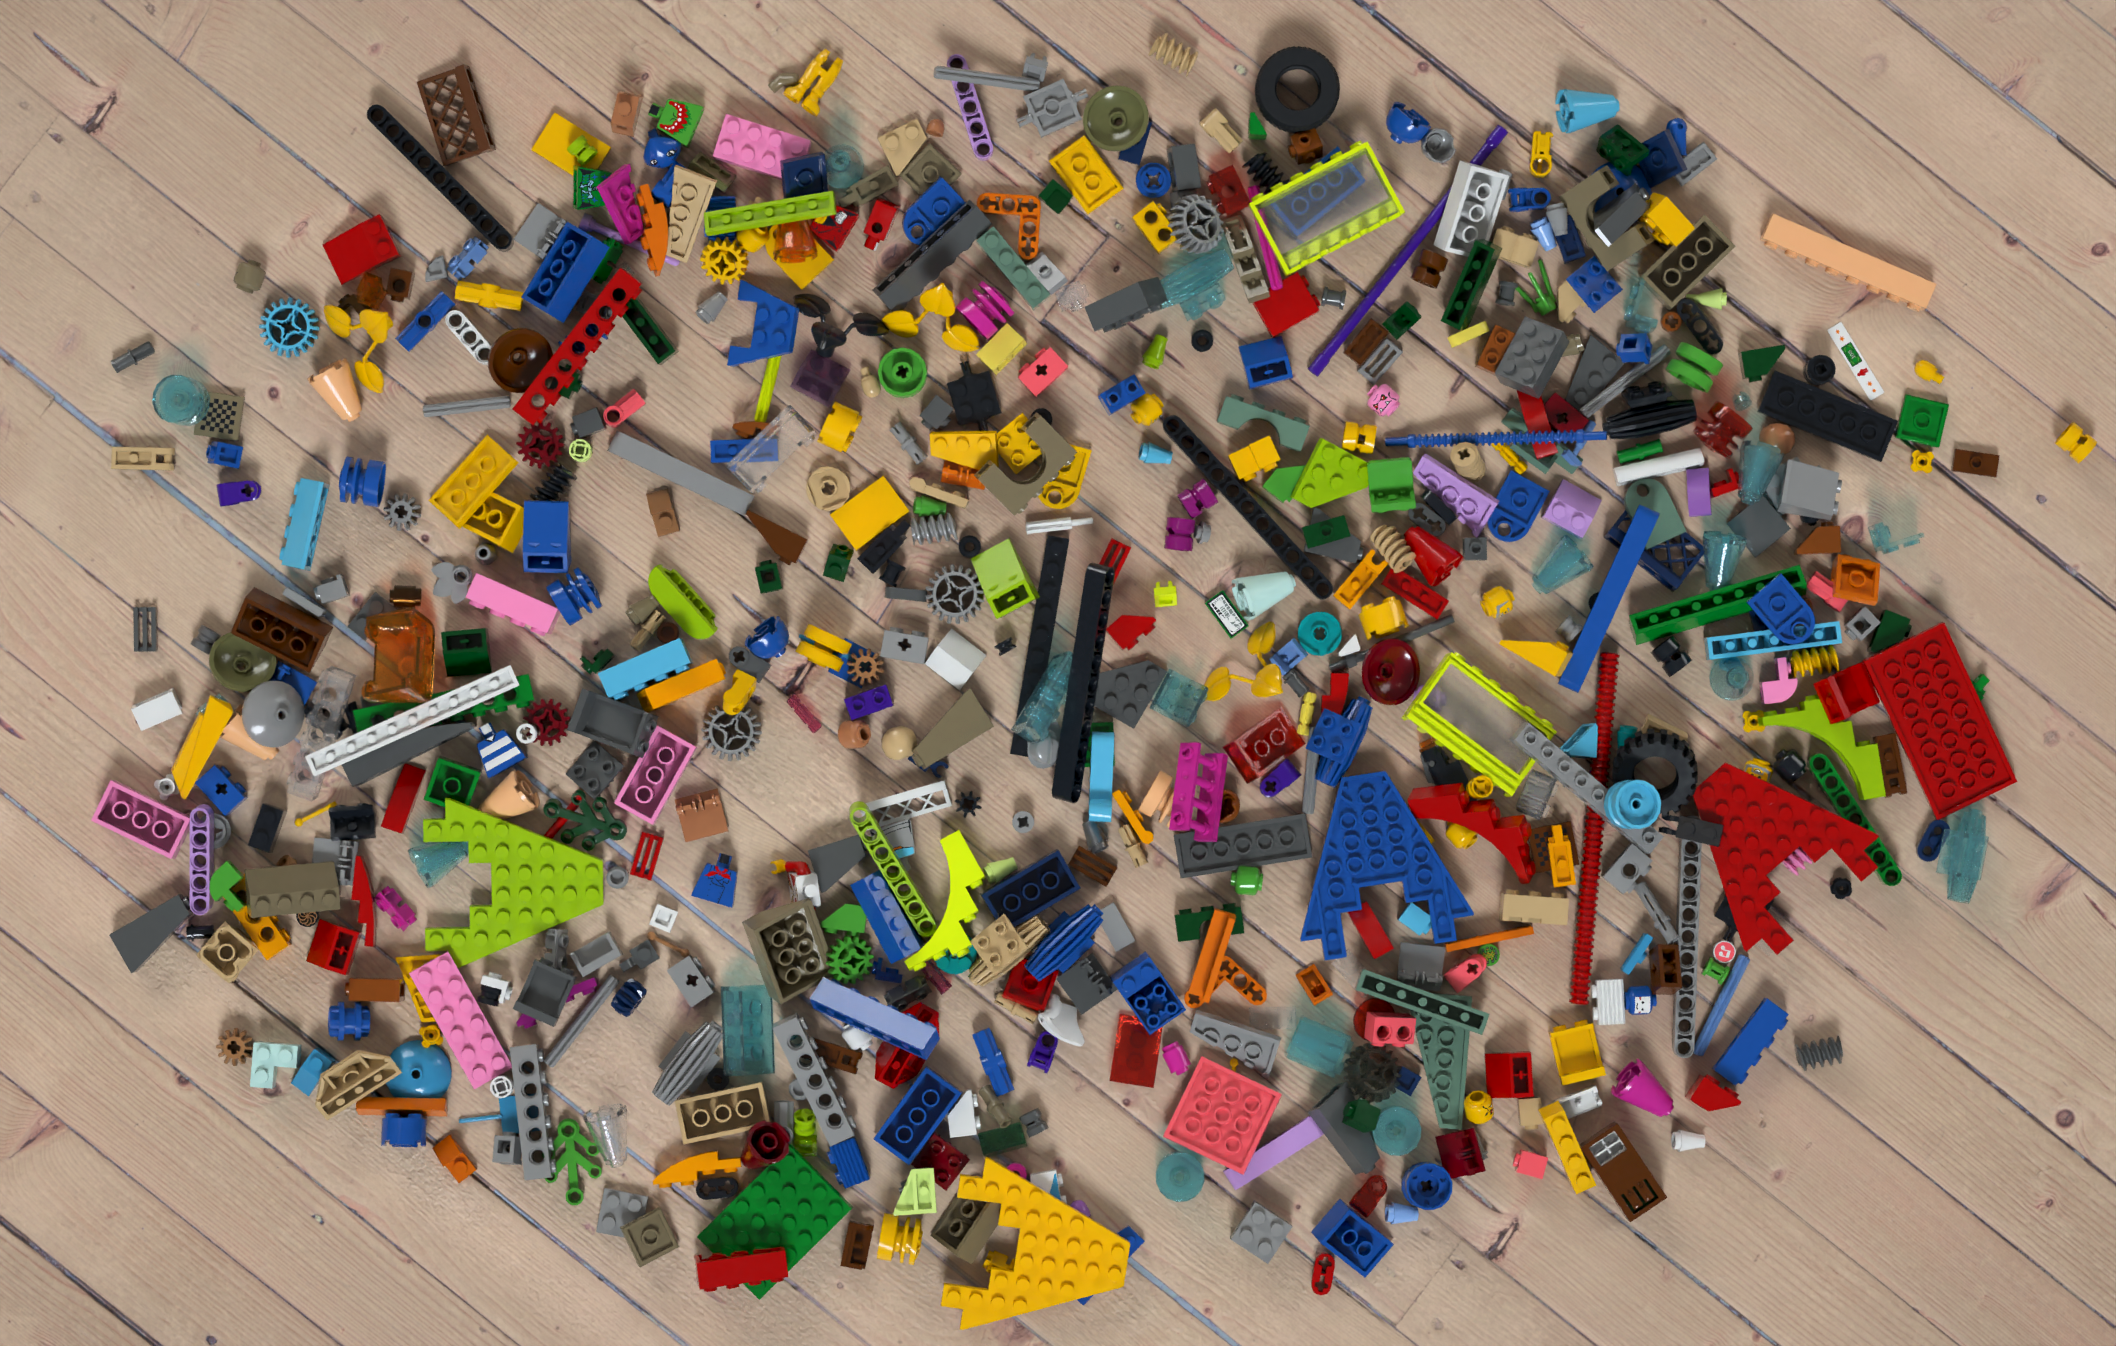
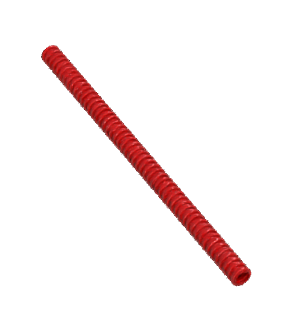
M1602 652L1600 653L1602 660H1599L1601 667L1598 668L1600 670V674H1598L1600 681H1597V684H1599V688H1597L1599 694L1596 695L1598 702H1595V705H1597V708H1595L1597 715L1594 716L1596 719L1594 723L1598 726L1597 758L1590 759L1593 761L1590 764L1592 771H1589V774L1608 789V786H1606V782H1609V779H1607L1609 775L1607 769L1610 768V765H1608L1610 758L1608 757L1611 755L1609 748H1612V745H1610V741H1612L1610 734H1613L1611 727L1614 726L1611 723L1614 720L1612 713H1615V710H1613V706H1615L1613 700L1616 699L1614 693L1617 692L1615 686H1617L1615 679H1618L1616 675L1618 669L1616 666L1619 665L1617 658H1620V655L1618 653ZM1587 805L1588 812H1586L1588 818L1585 819L1587 826H1584V829H1586V833H1584L1586 840H1583V843H1585L1583 850L1585 852L1582 854L1584 861H1581V864H1583V867H1581L1583 874H1580L1582 881L1579 883L1581 885V888H1579L1581 895H1578V898H1580V902H1578L1580 908L1577 909L1579 916L1576 917L1578 919V923H1576L1578 930H1575V933H1577L1575 940L1577 942L1574 944L1576 950L1573 951L1575 957H1573L1575 964H1572L1574 971L1571 973L1574 976L1571 978L1573 985H1570V988H1572V992H1570L1572 998L1569 999L1571 1004L1580 1005L1589 1004L1587 997H1590V994H1588V990H1590L1588 983H1591L1589 976L1592 973H1589V971L1592 969L1590 962H1593V959H1591V955H1593L1591 949L1594 948L1592 942L1595 940L1593 938V935H1595L1593 928H1596L1594 924L1596 917L1594 915L1597 914L1595 907L1598 906L1596 904V900H1598L1596 893H1599V890H1597L1599 883L1597 881L1600 879V876H1598V872H1601V869H1599V865H1601L1599 858H1602L1600 852L1603 850L1600 848L1603 845L1601 838H1604L1602 834L1604 828L1602 825L1605 824L1603 818Z

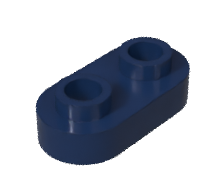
M1934 820L1928 824L1916 847V854L1921 860L1930 862L1938 857L1950 834V827L1945 821ZM1935 827L1941 828L1939 835L1934 833ZM1926 846H1929L1931 849L1928 855L1923 852Z

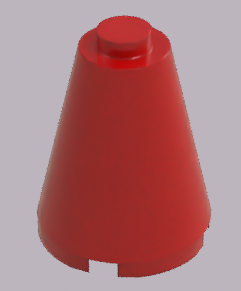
M1420 526L1416 528L1410 527L1403 535L1406 540L1405 546H1410V553L1414 552L1416 554L1414 561L1431 587H1435L1451 575L1450 571L1453 567L1457 569L1464 559L1460 552Z

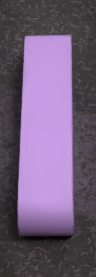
M954 54L947 60V67H950L953 61L959 60L963 63L962 69L969 70L967 62L962 55ZM951 81L973 153L978 160L987 161L993 155V145L974 84L969 83L970 88L968 91L961 92L957 88L959 82ZM966 103H974L976 110L973 113H967L964 110ZM975 123H979L983 127V131L979 134H973L970 130L971 126ZM982 144L990 148L989 153L986 155H980L977 152V148Z
M206 804L197 806L190 813V909L196 915L207 913L214 904V899L210 893V880L214 874V811ZM198 811H203L206 814V821L198 818ZM198 833H203L206 836L207 840L205 843L198 840ZM203 855L206 858V864H200L197 856ZM197 877H203L206 880V886L199 885ZM197 899L205 900L206 908L199 907Z
M1308 1116L1257 1148L1244 1175L1229 1168H1226L1223 1172L1234 1190H1237L1318 1139L1324 1133L1312 1117Z

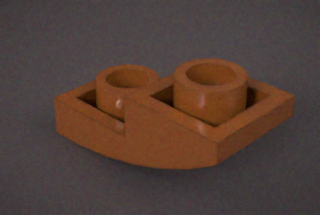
M756 421L739 422L733 424L732 427L734 430H737L736 435L748 439L749 435L754 437L757 429H760L759 434L772 438L773 434L778 436L781 429L780 426Z

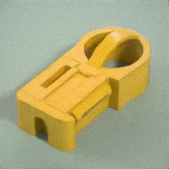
M1535 131L1532 135L1529 171L1536 178L1546 177L1552 168L1550 138L1553 137V134L1551 132L1542 134L1541 131ZM1538 159L1536 172L1533 169V162ZM1543 160L1548 164V170L1545 173H1542Z

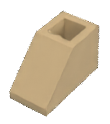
M1567 280L1556 290L1557 322L1560 325L1564 321L1568 324L1577 315L1574 310L1579 305L1582 308L1586 305Z

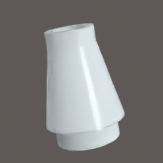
M1683 1130L1672 1133L1671 1146L1672 1149H1677L1678 1152L1705 1147L1706 1140L1704 1134Z

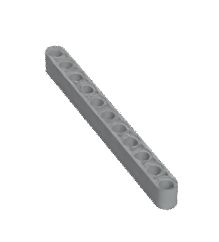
M1693 815L1686 816L1690 818L1699 819L1697 816ZM1679 838L1676 933L1680 938L1676 941V945H1679L1681 977L1689 975L1691 983L1687 987L1682 986L1674 994L1672 1051L1678 1057L1688 1058L1693 1054L1695 1045L1702 843L1692 841L1696 845V850L1694 853L1688 854L1685 851V845L1690 840ZM1691 863L1695 867V873L1692 876H1687L1684 873V867ZM1686 886H1691L1694 889V895L1691 898H1686L1683 895V890ZM1686 908H1690L1693 911V917L1688 921L1682 916ZM1686 930L1691 931L1693 935L1692 940L1688 943L1683 942L1681 937L1682 933ZM1688 952L1692 956V961L1690 964L1684 965L1681 962V956ZM1683 997H1687L1690 1000V1006L1687 1009H1681L1679 1006V1001ZM1686 1019L1690 1026L1687 1031L1682 1032L1679 1030L1678 1024L1681 1020ZM1685 1041L1689 1049L1686 1053L1680 1054L1678 1052V1045Z

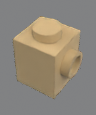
M1541 1097L1517 1098L1519 1125L1525 1126V1130L1538 1129V1125L1543 1124L1538 1109L1545 1107L1541 1105Z

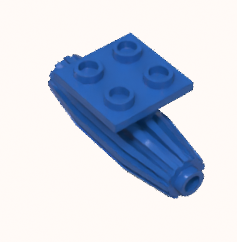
M1360 696L1357 700L1353 698L1341 715L1324 708L1306 746L1307 750L1321 755L1315 776L1316 780L1335 788L1350 767L1366 734L1373 708L1369 706V700Z
M1088 904L1071 916L1065 911L1062 912L1048 926L1050 928L1049 934L1037 946V949L1025 963L1024 967L1038 981H1041L1057 969L1064 973L1095 943L1091 936L1103 922L1101 916L1104 913L1095 904L1092 907Z

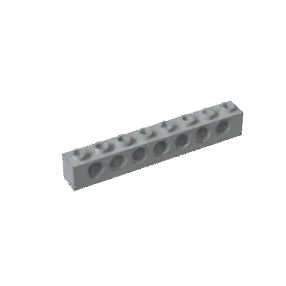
M1523 723L1510 738L1511 742L1643 853L1650 854L1664 837L1651 825L1642 829H1623L1612 824L1604 810V799L1608 789L1530 723Z

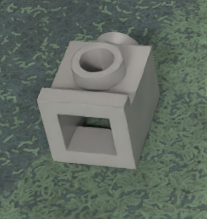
M342 574L336 575L337 580L335 581L333 577L322 580V585L313 588L317 601L321 600L322 604H327L350 596L344 576Z
M1864 606L1844 624L1847 628L1844 632L1851 640L1857 639L1862 641L1881 622ZM1858 621L1863 624L1861 630H1858L1855 626Z
M503 1132V1136L495 1135L492 1162L506 1165H522L520 1160V1137H516L515 1132Z

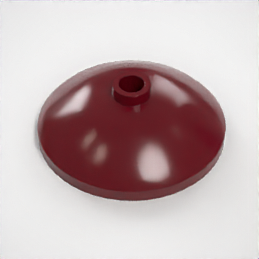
M1384 639L1375 643L1369 649L1362 664V681L1365 690L1373 700L1384 705H1397L1410 698L1417 688L1420 677V665L1417 655L1410 645L1399 639Z

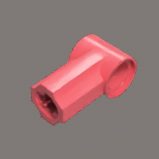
M633 389L615 404L605 409L603 414L604 421L609 427L616 428L646 403L636 390ZM612 411H616L620 415L619 420L616 422H610L607 419L608 414Z
M1815 571L1807 582L1808 590L1822 598L1826 605L1839 613L1841 612L1848 600L1832 597V581Z

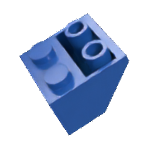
M1282 336L1238 347L1249 390L1293 378Z

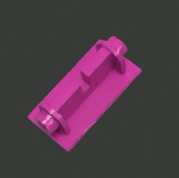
M387 886L376 895L377 906L380 910L386 911L389 914L391 922L396 928H401L404 932L409 924L411 925L417 920L416 914L406 903L400 908L397 906L403 899L393 888L390 889Z

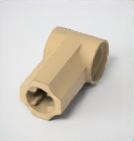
M1216 108L1199 122L1203 130L1211 138L1214 137L1228 154L1243 142L1238 134L1228 125L1227 119Z

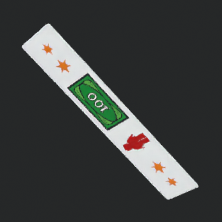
M1842 322L1828 329V333L1869 400L1871 401L1883 394L1882 387Z

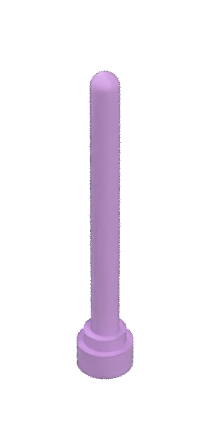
M587 213L583 215L578 227L584 232H592L593 230L624 244L619 232L597 223V220L593 219L592 215ZM638 240L633 241L631 244H625L648 254L647 250H643L641 242ZM669 256L665 257L664 262L673 266H678L680 263L677 259Z

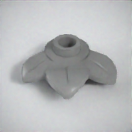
M449 562L435 565L431 571L440 579L437 580L434 586L433 594L439 597L451 595L454 604L463 601L468 593L467 585L471 583L473 577L470 568L465 565L454 566ZM460 572L465 573L466 577L464 580L458 579Z

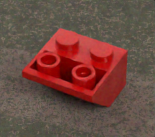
M1121 615L1106 628V632L1122 651L1125 648L1129 651L1139 642L1136 638L1142 633L1147 636L1155 629L1154 623L1157 620L1154 617Z
M319 919L306 961L342 975H349L362 932Z
M1530 1051L1485 1053L1487 1094L1491 1098L1534 1097Z
M1699 1074L1685 1095L1686 1098L1708 1112L1739 1106L1742 1102L1737 1099L1739 1094L1726 1086L1722 1089L1719 1087L1721 1082L1708 1074L1705 1077Z

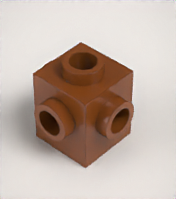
M1315 128L1304 132H1296L1290 136L1288 152L1291 158L1295 157L1298 165L1308 164L1315 159L1323 157V145Z

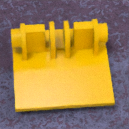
M1023 412L997 433L998 453L1015 474H1018L1041 455L1038 445L1021 429L1028 421Z

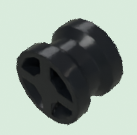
M481 984L482 992L478 996L477 1001L498 1007V997L502 990Z

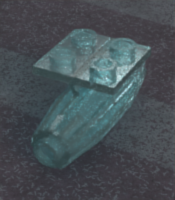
M1222 249L1199 257L1160 280L1168 302L1161 305L1162 309L1179 303L1186 320L1189 321L1200 318L1203 312L1210 308L1216 309L1221 306L1226 298L1218 281L1234 269L1226 251Z
M1969 809V812H1964L1957 831L1944 829L1936 873L1948 875V900L1969 904L1978 880L1981 881L1989 836H1986V816L1982 815L1981 810Z

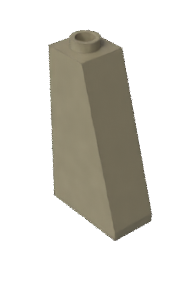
M971 688L962 694L912 750L914 754L912 758L918 767L921 766L923 770L994 727Z

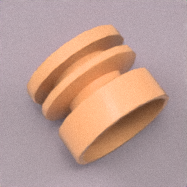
M1160 770L1138 811L1149 817L1157 810L1160 811L1158 820L1160 823H1162L1166 815L1171 819L1174 789L1170 786L1173 777ZM1170 819L1166 825L1168 828L1170 826Z

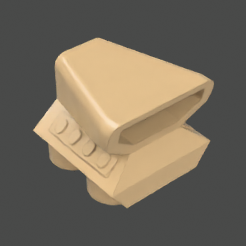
M225 921L196 955L223 980L231 983L232 981L235 982L240 971L259 949L239 928H234Z

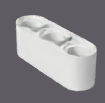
M458 310L450 311L445 318L449 329L478 362L488 365V359L481 360L480 352L483 349L490 350L492 346L462 312ZM460 315L462 323L457 327L452 326V317ZM475 332L477 337L475 342L467 343L465 341L467 333Z

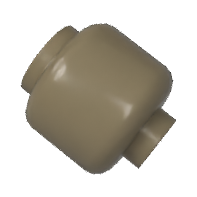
M250 259L248 263L241 262L233 279L234 283L237 284L236 288L251 294L254 291L260 290L266 272L260 268L261 263Z

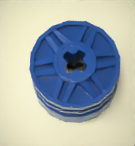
M347 456L339 478L340 502L347 503L351 493L352 504H356L359 496L362 495L363 505L379 507L384 492L386 463L370 460L367 468L363 469V460L361 458L356 460L354 467V458Z
M579 567L574 569L577 580H574L570 573L566 574L569 585L565 586L558 579L546 586L552 600L570 626L583 619L580 608L584 607L591 614L593 610L589 604L590 602H593L597 609L603 606L593 582Z
M1419 1162L1405 1171L1401 1182V1190L1405 1199L1411 1205L1424 1210H1435L1442 1207L1449 1200L1452 1194L1453 1183L1449 1173L1443 1167L1430 1162ZM1422 1181H1429L1428 1186H1430V1188L1428 1190L1424 1189L1422 1191Z

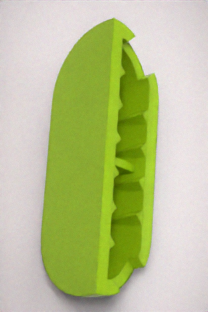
M661 564L655 566L648 578L649 589L655 599L691 637L706 639L712 636L718 627L715 626L713 619L716 616L710 607L675 569L670 571L663 568Z

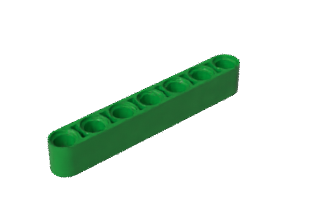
M1824 754L1811 755L1807 760V767L1838 816L1849 820V817L1855 813L1860 818L1858 825L1876 833L1828 757ZM1817 757L1821 758L1824 762L1820 770L1815 769L1813 766V761ZM1828 776L1834 777L1836 781L1835 786L1831 789L1825 785V780ZM1842 794L1848 800L1845 807H1840L1837 804V799ZM1878 837L1864 851L1872 860L1874 853L1881 851L1884 859L1879 864L1875 862L1878 868L1874 872L1884 885H1898L1902 879V873ZM1888 870H1893L1896 874L1895 880L1892 882H1888L1885 878Z

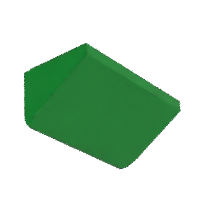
M1251 112L1248 119L1249 140H1265L1267 134L1255 112Z

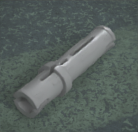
M1645 881L1639 883L1634 890L1654 920L1655 928L1660 930L1667 944L1676 942L1680 937L1670 923V917L1665 915Z

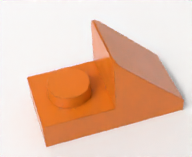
M451 1134L432 1148L442 1166H446L458 1183L477 1170Z

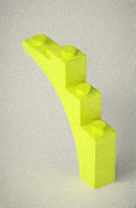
M960 830L940 840L950 871L948 905L942 922L932 938L917 953L904 961L909 971L912 969L915 972L927 966L925 962L933 958L936 961L944 957L947 950L950 951L952 957L957 955L960 958L970 952L969 948L972 947L960 923L964 921L967 924L977 918L975 914L979 913L967 889L969 887L972 890L983 884L982 880L986 878Z

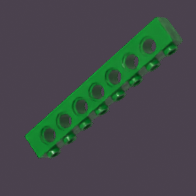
M529 674L516 676L519 686L513 688L515 691V698L513 700L505 699L502 693L493 697L494 701L490 705L481 702L446 719L451 718V722L464 720V715L473 714L474 718L486 715L487 710L494 709L495 713L508 711L507 706L516 705L517 708L530 706L529 702L533 701L534 697ZM453 690L353 710L356 731L358 733L372 727V718L376 715L382 716L385 721L394 717L396 711L406 712ZM442 720L429 727L443 724Z

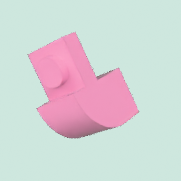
M1786 657L1774 659L1777 681L1759 683L1762 704L1783 702L1789 699L1795 692L1797 678L1788 679V675H1791L1790 661H1786Z

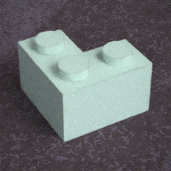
M263 1041L254 1042L250 1087L275 1088L277 1067H300L302 1045Z

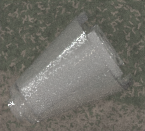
M620 1103L600 1106L599 1111L593 1113L592 1109L585 1112L583 1120L605 1164L610 1165L611 1168L622 1166L623 1162L627 1160L626 1105L622 1106Z

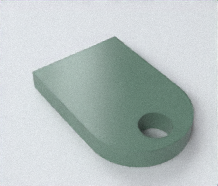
M1649 478L1640 479L1627 489L1624 505L1631 521L1639 504L1660 513L1644 548L1645 551L1686 532L1666 488L1660 482ZM1637 486H1645L1648 491L1647 496H1639L1636 491Z

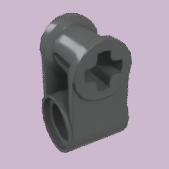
M741 646L734 647L729 653L730 662L743 672L757 678L756 682L758 683L761 682L772 666ZM740 650L743 651L744 661L739 660L735 662L733 653H739Z

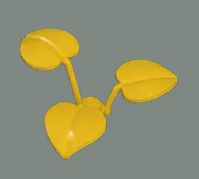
M944 283L921 294L920 303L925 310L917 319H914L910 312L901 310L890 312L882 318V322L891 332L900 337L910 338L918 333L919 327L917 324L920 323L928 312H934L936 315L939 314L946 317L947 331L942 333V339L950 348L962 352H971L981 347L976 333L971 328L960 324L951 327L950 316L954 314L956 306L953 300V293L947 289Z
M325 305L324 315L326 321L336 335L346 338L350 336V330L363 327L374 340L362 361L355 362L354 368L357 378L366 388L376 393H383L384 379L382 372L374 363L368 362V357L378 343L386 341L388 330L393 327V321L388 312L364 309L359 315L360 324L351 325V318L344 310L333 305Z
M1269 621L1258 627L1248 640V652L1252 655L1257 654V658L1264 666L1257 673L1256 679L1251 680L1234 674L1229 675L1227 667H1220L1214 670L1205 682L1203 689L1205 701L1222 699L1231 687V679L1252 684L1251 692L1257 697H1270L1283 693L1279 666L1276 664L1267 665L1262 658V654L1268 653L1273 647L1276 635L1274 622Z

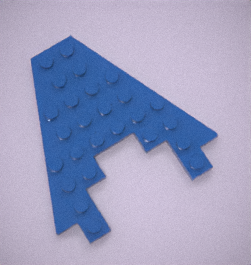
M1386 771L1342 777L1310 896L1300 942L1321 939L1324 961L1346 958L1347 954L1340 913L1362 910L1359 888L1402 881L1405 903L1427 900L1434 944L1457 941L1454 918L1473 916L1474 912Z

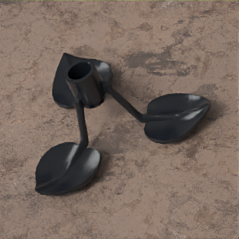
M799 294L793 297L795 307L799 308L800 313L808 317H820L821 322L813 323L811 332L817 344L816 352L822 357H832L835 348L846 343V335L852 328H856L860 334L866 336H881L889 333V329L879 318L869 313L855 314L853 316L854 323H851L843 332L825 323L824 314H829L831 308L824 299L812 294Z

